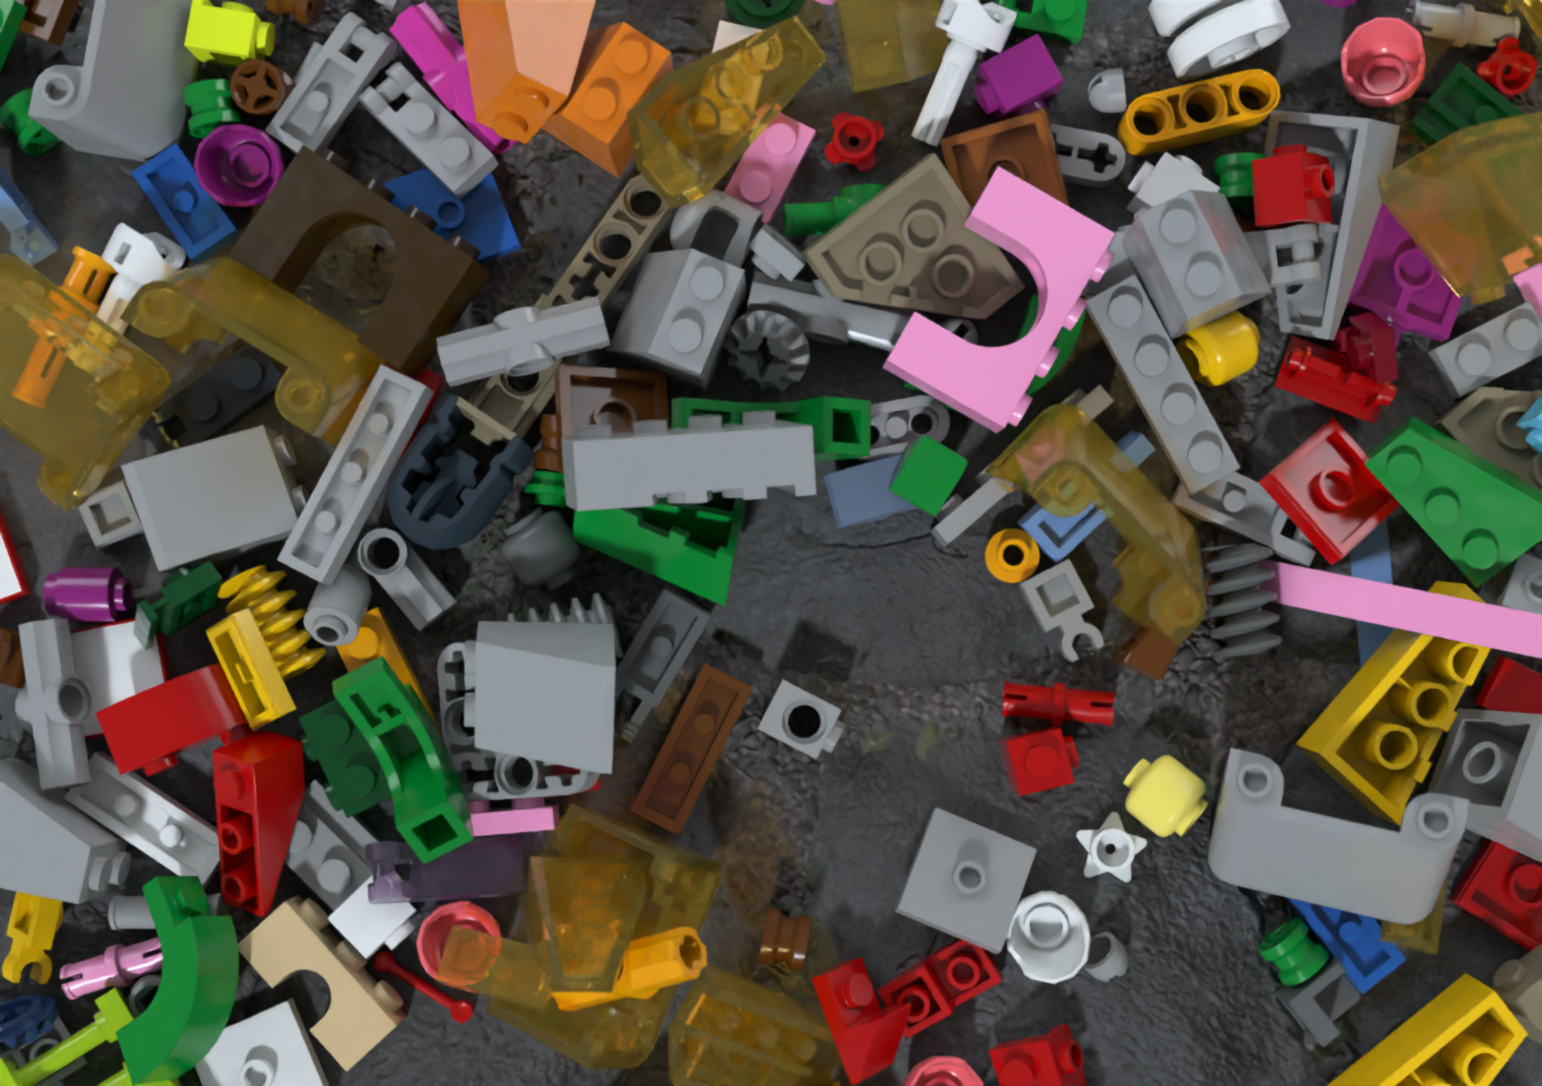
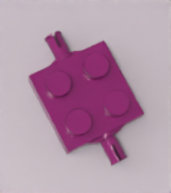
M1443 182L1432 183L1424 210H1406L1382 201L1346 305L1347 308L1363 314L1371 312L1392 326L1395 351L1402 332H1414L1438 342H1443L1449 338L1484 242V238L1458 229L1451 221L1444 217L1455 188L1451 185L1444 188L1446 183Z

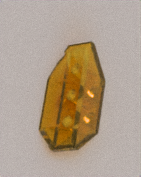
M711 964L698 976L668 1027L669 1080L675 1086H832L843 1068V1063L826 1018L783 992Z

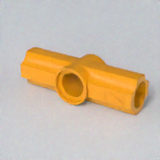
M679 927L626 943L606 940L599 944L591 953L559 961L556 969L548 974L549 994L555 998L559 1009L564 1011H576L625 997L648 999L660 988L698 979L702 968L707 966L706 946L699 939L696 929L690 927Z

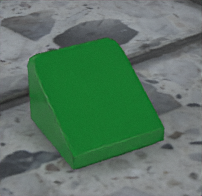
M921 435L908 445L888 487V491L934 517L938 514L961 478L969 461L931 437Z

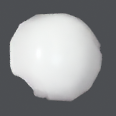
M1039 891L1022 898L1017 905L1006 937L1008 951L1020 965L1024 975L1032 980L1052 984L1072 978L1078 973L1088 960L1091 944L1090 928L1084 913L1064 894L1059 895L1053 891Z

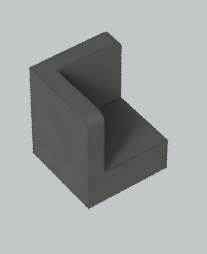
M1331 955L1322 968L1310 978L1293 987H1286L1284 985L1274 993L1306 1035L1322 1047H1325L1341 1034L1332 1022L1360 1000V994L1343 974L1347 969L1340 960Z

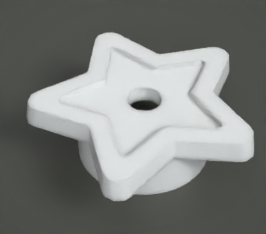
M1116 812L1108 815L1099 830H1080L1076 835L1088 851L1084 867V875L1087 878L1104 872H1110L1122 881L1129 882L1131 880V863L1134 856L1147 845L1146 839L1125 832L1119 814ZM1108 844H1113L1115 846L1114 853H1106L1105 847Z

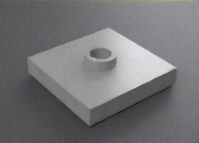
M935 807L930 815L895 912L998 954L1002 951L1037 849Z

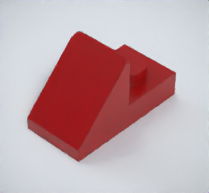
M862 957L844 961L811 978L850 1085L859 1084L893 1064L911 1010V1003L908 1002L881 1009Z

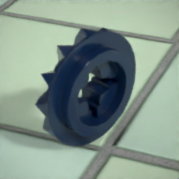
M29 994L0 1003V1055L10 1050L17 1051L20 1046L26 1043L35 1042L38 1035L48 1032L54 1026L53 1022L60 1015L54 998Z

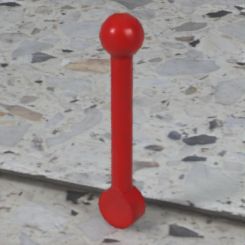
M380 951L374 956L373 965L377 971L391 972L451 1010V1016L456 1022L465 1023L472 1017L474 1007L470 1001L466 999L454 1000L397 964L393 955L388 951Z

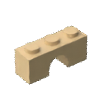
M300 895L284 901L238 944V951L271 988L285 981L296 970H311L326 980L331 991V1004L326 1015L310 1031L347 1072L401 1023L407 1015L400 1008L403 1006V1001L396 990L383 980L377 983L363 967L367 964L365 957L347 939L341 942L327 927L330 921L327 919L328 915L312 899L307 898L304 901Z

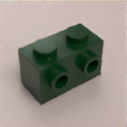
M337 699L298 718L304 729L299 732V739L302 741L303 749L311 761L319 760L328 779L323 782V788L330 804L336 811L343 809L346 818H350L392 798L387 778L377 756L362 732Z

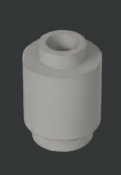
M343 564L331 587L318 582L303 619L306 630L315 640L328 646L347 645L356 639L372 598L370 579L367 574L355 566Z

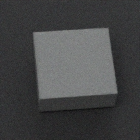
M122 479L76 500V504L97 550L105 551L144 533L126 479Z

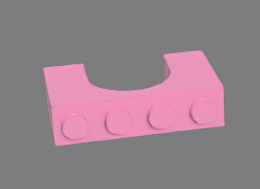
M999 166L990 178L963 226L1015 255L1031 272L1037 286L1039 301L1037 315L1030 331L1025 337L1015 343L1001 347H983L958 337L914 312L882 367L995 433L1004 429L1007 423L1016 427L1032 401V397L1025 394V391L1035 374L1044 378L1053 365L1060 349L1052 344L1062 326L1071 330L1082 314L1087 301L1079 296L1089 279L1098 283L1110 265L1114 253L1107 250V247L1115 235L1114 232Z

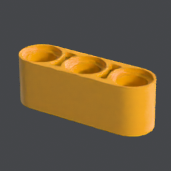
M1249 69L1145 94L1136 98L1122 116L1117 127V139L1126 152L1135 156H1147L1247 132L1257 128L1277 106L1280 99V86L1276 78L1269 72L1261 69ZM1248 91L1253 93L1260 102V109L1251 110L1246 108L1239 99V92ZM1186 105H1201L1206 110L1209 121L1199 123L1192 120L1186 111ZM1137 116L1150 118L1157 127V134H1141L1136 129L1133 118Z

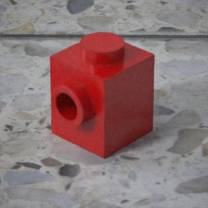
M1298 144L1276 147L1273 149V157L1252 160L1256 227L1281 229L1300 224L1321 225L1332 223L1331 196L1335 189V177L1329 165V157L1307 153V146Z
M1050 726L999 739L1011 789L1017 795L1022 796L1075 783L1071 769L1079 768L1076 747L1071 735L1063 737L1061 728Z

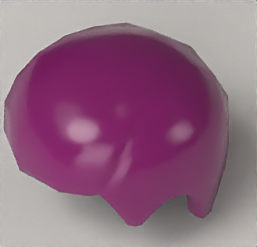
M234 124L215 128L198 144L194 168L199 185L215 201L225 206L247 207L265 202L284 174L285 163L279 145L262 129Z

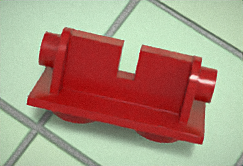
M1296 336L1291 337L1273 385L1374 425L1378 420L1382 406H1389L1397 391V386L1391 384L1392 381L1377 385L1358 369H1354L1348 356Z

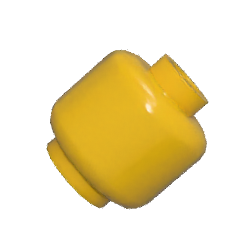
M1234 310L1179 336L1176 350L1193 381H1198L1209 387L1218 386L1248 372L1256 364L1260 335L1255 323L1250 318L1244 317L1239 311Z

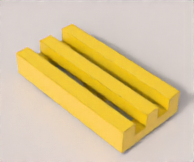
M249 608L233 613L206 630V634L252 730L263 727L296 709Z

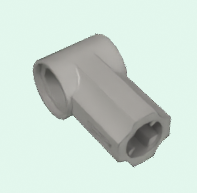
M386 528L375 529L367 533L360 541L358 560L362 568L376 578L419 632L438 620L458 602L416 552L411 540L405 537L402 532ZM385 538L394 540L400 551L397 563L389 569L381 568L374 559L376 545Z

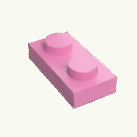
M770 107L767 108L724 193L763 212L764 217L761 227L764 223L769 226L815 138L816 130Z
M544 797L511 799L512 807L490 809L489 800L467 801L474 836L554 830L560 826L559 803L545 804Z

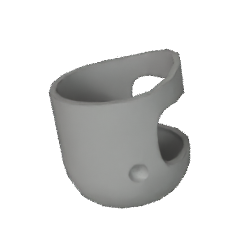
M714 188L697 189L685 198L676 211L670 229V243L673 250L692 248L741 268L751 250L748 244L760 229L764 213Z

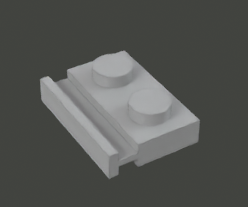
M317 778L305 790L284 862L335 911L370 876L391 860L396 853L358 815L346 818L343 809L336 811L325 794L323 788L324 781L321 778Z

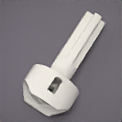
M979 0L943 1L934 25L946 30L945 36L952 40L945 49L942 63L914 127L912 137L930 145L939 146L940 139L944 134L968 74L972 71L976 62L978 50L986 52L988 48L1001 53L1015 22L1016 12L993 2L981 5Z
M123 222L116 226L101 257L105 262L113 266V269L118 274L114 277L73 359L80 368L90 370L96 375H103L145 293V288L155 287L170 291L184 263L186 252L182 246L158 232L140 234Z

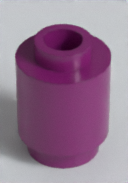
M64 567L59 573H50L46 577L43 590L44 606L49 616H59L60 619H68V622L119 621L123 612L131 608L133 587L131 580L124 578L122 571L118 567Z

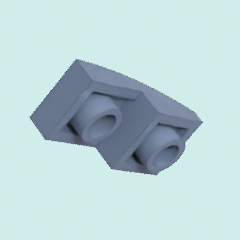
M904 454L864 463L824 476L838 529L882 520L894 513L918 509V507L888 491V487Z

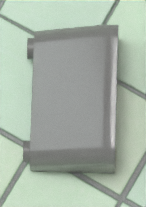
M95 0L83 67L54 65L45 69L37 77L34 84L28 116L74 150L147 162L175 142L183 148L191 107L184 103L182 89L196 82L200 63L184 46L192 0Z
M1234 748L1230 749L1222 777L1208 847V864L1211 871L1220 880L1235 886L1398 924L1419 922L1432 912L1465 830L1470 800L1440 793L1420 795L1406 806L1401 820L1400 831L1395 832L1281 806L1284 777L1279 766L1270 758L1261 754Z

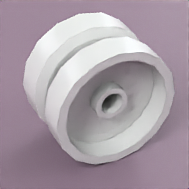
M1152 0L1148 7L1158 33L1164 37H1176L1166 53L1177 78L1180 80L1202 77L1238 63L1274 43L1285 35L1291 27L1279 0Z

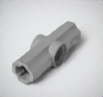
M756 271L746 313L756 310L779 313L792 320L801 329L806 338L834 345H846L848 342L891 352L912 317L914 310L832 298L819 279L813 280L812 283L794 279L790 282L784 276H779L775 280L766 273Z
M598 296L546 310L533 306L512 309L496 316L492 324L436 338L440 362L450 387L506 373L509 376L537 373L551 367L555 359L611 345Z
M68 619L32 621L18 625L27 687H24L17 695L15 712L21 726L34 736L41 792L91 784L83 723L92 715L94 698L86 681L76 676Z

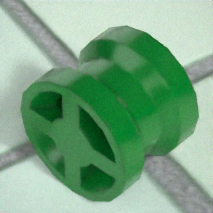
M202 80L189 84L182 89L184 103L191 107L192 117L188 120L190 135L204 139L215 128L220 126L244 125L242 115L235 110V101L230 90V80Z
M32 87L15 94L0 108V124L8 132H15L18 136V146L26 155L38 156L53 149L62 140L28 116L33 91Z
M1232 153L1222 155L1214 160V172L1219 176L1220 189L1218 193H1224L1230 208L1254 207L1252 160L1268 158V156L1257 153Z
M1300 917L1292 918L1275 928L1261 941L1257 948L1258 953L1264 960L1271 961L1279 969L1278 978L1286 987L1296 986L1310 978L1322 968L1330 956V953L1323 944L1313 942L1308 936L1309 927Z

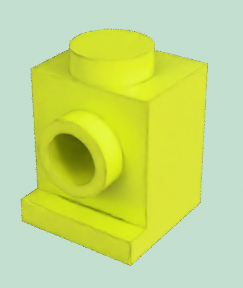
M192 0L184 46L199 62L237 68L245 61L253 59L264 60L265 55L270 56L275 45L274 24L262 22L252 8L235 2H223L221 8L215 7L209 0Z

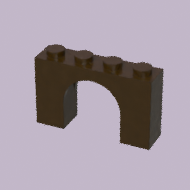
M303 145L230 254L272 283L294 294L324 248L336 236L349 229L361 226H375L386 229L396 248V276L388 294L356 341L398 370L418 380L438 351L436 338L450 334L491 273L476 261L481 251L455 233H453L448 241L434 233L433 231L438 223L415 206L410 205L407 211L403 212L391 204L396 195L373 178L368 176L364 184H361L349 176L354 166L328 148L320 156Z

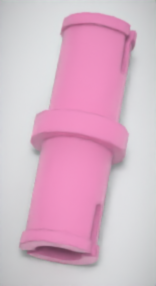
M159 937L127 947L122 943L112 945L106 948L105 954L62 966L60 969V979L72 977L75 980L61 985L65 995L73 1000L81 995L110 986L120 989L133 985L135 978L162 970L163 957Z

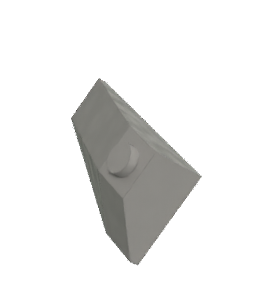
M1272 110L1263 155L1273 157V149L1279 146L1306 145L1307 153L1329 157V165L1335 177V189L1331 196L1332 223L1317 225L1319 242L1313 244L1315 262H1321L1323 280L1307 284L1275 287L1280 332L1327 340L1335 339L1390 181L1400 126L1370 118ZM1291 248L1276 249L1278 267L1293 265Z

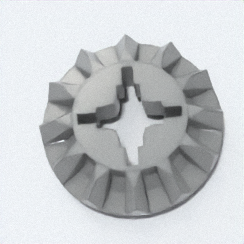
M756 310L740 316L732 324L723 345L729 352L728 366L737 367L741 372L742 382L751 379L759 383L761 391L770 386L778 387L781 391H784L791 383L799 382L810 361V348L804 333L792 320L773 311ZM765 337L767 338L769 352L774 356L769 365L765 364V361L762 360V353L757 351Z

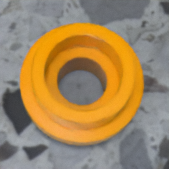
M1011 528L996 533L989 540L985 548L984 557L989 572L995 578L1007 583H1017L1029 578L1034 573L1039 563L1040 554L1037 543L1027 532ZM1009 545L1017 546L1022 552V560L1016 566L1007 564L1003 559V551Z

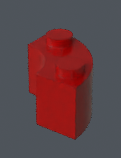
M220 662L144 690L95 713L120 775L144 768L148 777L178 765L179 761L176 755L217 738L221 739L224 746L255 732L250 727Z

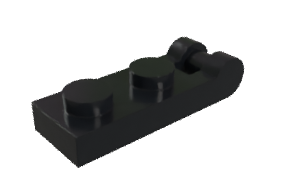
M254 338L158 408L151 409L142 414L133 422L132 426L142 440H150L157 450L154 455L217 438L286 389L291 383L263 343ZM180 419L188 432L175 439L167 427Z

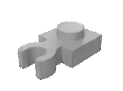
M764 223L748 244V247L755 252L751 258L753 263L775 280L782 274L791 282L805 265L806 260L801 254V247L786 239L773 224L768 226Z
M1070 559L1018 584L1043 633L1058 626L1061 632L1059 648L1066 660L1074 662L1078 659L1077 653L1072 646L1073 639L1078 634L1086 635L1094 649L1104 646V640L1100 631L1095 626L1085 623L1081 614L1094 608V605Z

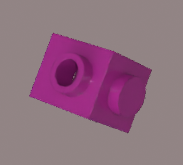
M1036 34L981 63L975 79L977 84L973 86L982 110L987 115L994 113L997 121L1000 122L1046 109L1045 102L1057 96L1064 80L1040 36Z

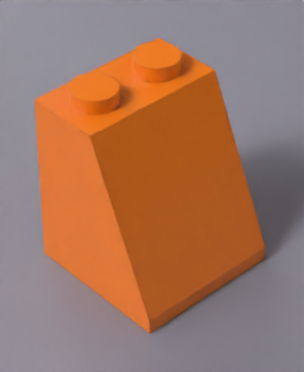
M457 0L476 122L493 129L496 134L508 140H517L525 145L569 97L596 0Z
M625 22L589 31L585 37L569 97L541 128L619 179L678 92L671 52Z

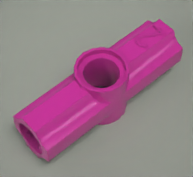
M423 2L419 5H411L398 15L395 23L389 30L424 74L422 76L423 80L445 109L452 115L456 114L467 127L466 129L494 156L505 153L518 143L517 140L502 138L493 129L476 122L464 44L461 46L434 10L426 2Z

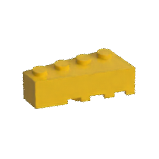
M1436 581L1427 591L1485 603L1466 584ZM1395 628L1295 745L1373 815L1400 826L1406 809L1405 805L1416 783L1423 782L1432 765L1428 760L1442 732H1449L1458 714L1454 709L1466 686L1473 685L1491 648Z
M1465 973L1327 1086H1489L1528 1033L1493 989Z

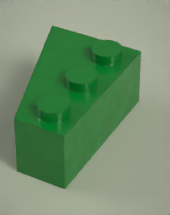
M1411 416L1369 450L1364 465L1476 588L1542 540L1541 490L1521 480L1520 476L1505 468L1503 470L1476 455L1474 450L1417 418Z
M722 492L712 493L713 499L706 503H668L667 497L657 498V505L587 511L575 510L573 539L722 606H726L742 535L747 500H743V498L722 497Z

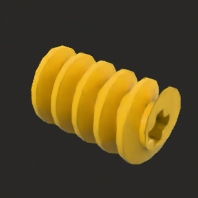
M261 565L244 571L220 586L218 597H235L226 607L228 616L247 608L250 609L277 669L285 682L313 667L327 651L325 647L307 649L305 644L313 636L306 629L297 630L295 625L305 616L306 610H287L286 605L297 595L295 589L277 591L276 586L287 576L285 570L268 572L265 568L267 565Z

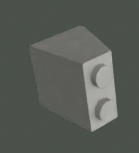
M1200 190L1184 192L1138 214L1122 241V245L1171 340L1272 292L1224 193Z
M692 248L648 253L611 338V345L608 346L606 352L652 372H664L667 378L706 393L725 347L723 345L729 330L737 320L747 296L745 270Z
M265 425L143 458L121 466L158 571L164 573H173L188 564H191L196 569L208 561L212 563L214 568L286 542L310 498L307 489L303 485L297 487L290 467L296 465L297 461L288 438L284 434L279 436L277 431Z
M478 621L476 641L465 642L464 660L465 675H475V693H465L464 727H475V748L596 773L612 774L616 673L614 624Z
M1458 708V714L1448 733L1427 793H1440L1470 800L1465 825L1466 829L1542 863V714Z
M14 758L0 760V888L75 904L116 892L118 885L121 886L125 882L130 869L131 855L126 852L128 841L65 800L64 797L68 792L64 789L41 792L39 772L26 761Z

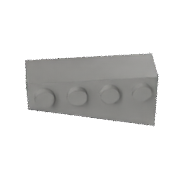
M775 411L742 413V423L722 424L721 415L688 417V427L667 429V420L633 422V432L613 434L611 424L585 425L577 427V437L561 438L566 506L576 511L657 505V498L667 497L668 503H706L713 499L712 493L722 492V497L743 498V500L767 498V488L769 487L793 492L795 496L816 495L813 428L810 425L776 420Z

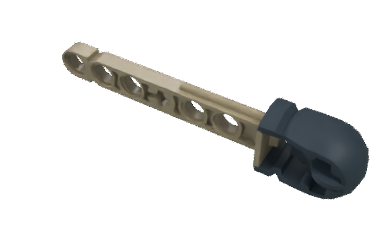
M671 133L663 136L655 143L639 166L640 175L629 180L548 296L542 294L533 307L546 310L577 302V293L573 285L576 282L586 285L595 274L593 265L588 262L594 259L604 271L613 274L611 278H608L601 271L594 281V288L598 294L602 312L606 309L670 217L673 199L676 198L681 201L700 172L699 150L696 143L690 137L681 133ZM673 148L685 150L692 159L690 166L680 173L666 171L661 165V159L668 150ZM643 191L656 193L661 199L659 210L651 216L636 214L631 208V202L638 193ZM612 234L624 235L631 242L629 253L619 260H611L601 253L603 240ZM585 296V297L582 298V300L588 299V298H591V297ZM581 354L555 359L551 367L539 372L537 385L527 392H518L510 387L509 375L502 373L483 378L467 401L450 393L445 394L434 410L436 422L423 425L397 462L389 479L387 505L393 523L405 537L416 544L433 550L450 549L473 540L488 525L513 489V475L523 474L536 455L532 448L523 440V437L555 393L554 375L558 365H574ZM466 418L475 425L471 432L472 436L487 446L491 447L494 441H502L507 445L502 453L496 454L490 462L491 469L479 485L475 474L480 465L479 461L459 448L452 456L440 458L446 446L453 444L459 436L458 429ZM435 464L441 468L439 474L434 469ZM459 496L465 503L463 506L457 501Z

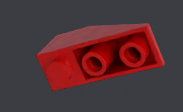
M259 729L213 750L212 754L222 901L264 917L269 914L304 797L305 784L302 741L265 729Z

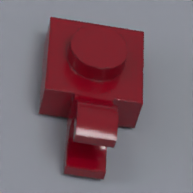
M1367 312L1349 317L1350 327L1338 328L1335 339L1327 340L1330 350L1347 352L1352 367L1356 370L1358 369L1377 385L1399 379L1393 327L1373 313Z

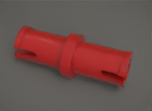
M1004 682L1001 716L1050 719V725L1062 726L1063 721L1112 726L1114 708L1111 707L1115 703L1114 691L1100 692L1065 688V683L1053 682L1052 687L1012 684L1010 682Z

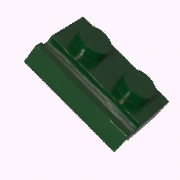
M1461 62L1457 63L1450 70L1413 118L1404 126L1487 193L1498 187L1504 176L1516 165L1542 133V127Z
M210 561L196 569L191 564L177 569L163 580L164 588L160 590L156 603L150 606L144 599L137 604L133 634L145 651L153 647L155 635L163 631L168 638L214 609L222 577Z

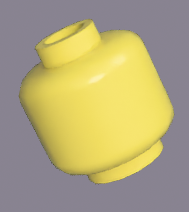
M1170 755L1158 757L1152 764L1142 758L1123 782L1124 785L1131 789L1125 800L1126 810L1160 837L1170 836L1174 832L1182 837L1209 804L1203 798L1206 790L1204 781Z

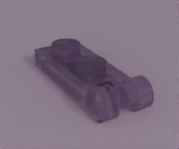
M521 836L474 838L472 841L426 864H423L407 842L380 841L365 846L366 864L372 865L373 882L367 885L368 902L371 904L521 895L525 891ZM395 864H409L410 881L396 880Z

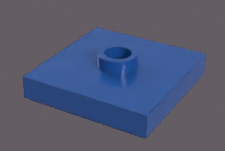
M427 168L382 184L396 195L391 204L403 212H406L410 205L415 206L438 223L433 231L446 241L455 233L481 251L476 259L480 264L522 249L492 171L461 200H458Z

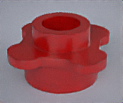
M1511 36L1502 38L1497 44V50L1489 56L1487 61L1481 62L1475 72L1477 76L1508 100L1530 86L1535 77L1537 67L1536 58L1519 49V40ZM1508 65L1506 72L1503 74L1504 67Z
M847 112L839 113L832 121L834 135L832 142L825 147L826 159L832 164L845 162L855 165L860 172L870 171L876 164L874 151L876 143L884 136L883 126L876 120L868 121L863 117L852 116ZM857 138L859 145L853 147L849 144V140Z

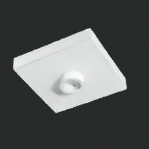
M293 998L225 1027L210 1052L195 1065L203 1086H329Z

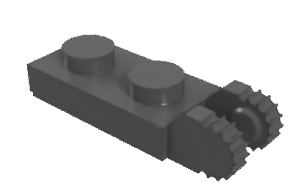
M665 587L615 673L614 712L624 690L642 700L636 712L629 717L623 727L624 732L621 738L631 744L649 717L653 707H659L713 616L712 613L668 587Z

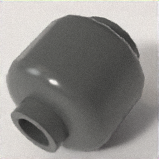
M538 506L518 517L503 529L507 537L501 543V552L521 583L525 586L536 587L545 583L550 591L561 586L576 575L577 572L572 565L582 554L581 543L573 539V531L561 513L553 510L543 512L542 508Z

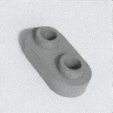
M918 395L871 405V427L877 430L879 439L876 443L870 445V456L855 459L863 462H872L904 454L908 445L921 435L929 436L942 443L950 428V416L947 409L944 408L943 403L938 399L927 395ZM920 415L927 417L931 422V430L926 434L916 433L911 425L914 417Z

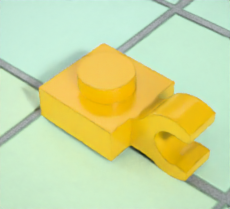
M16 892L6 935L13 938L10 952L2 966L4 978L12 983H19L22 969L26 964L33 962L30 978L40 984L48 982L52 974V962L49 956L44 953V950H51L55 932L61 927L64 915L61 900Z

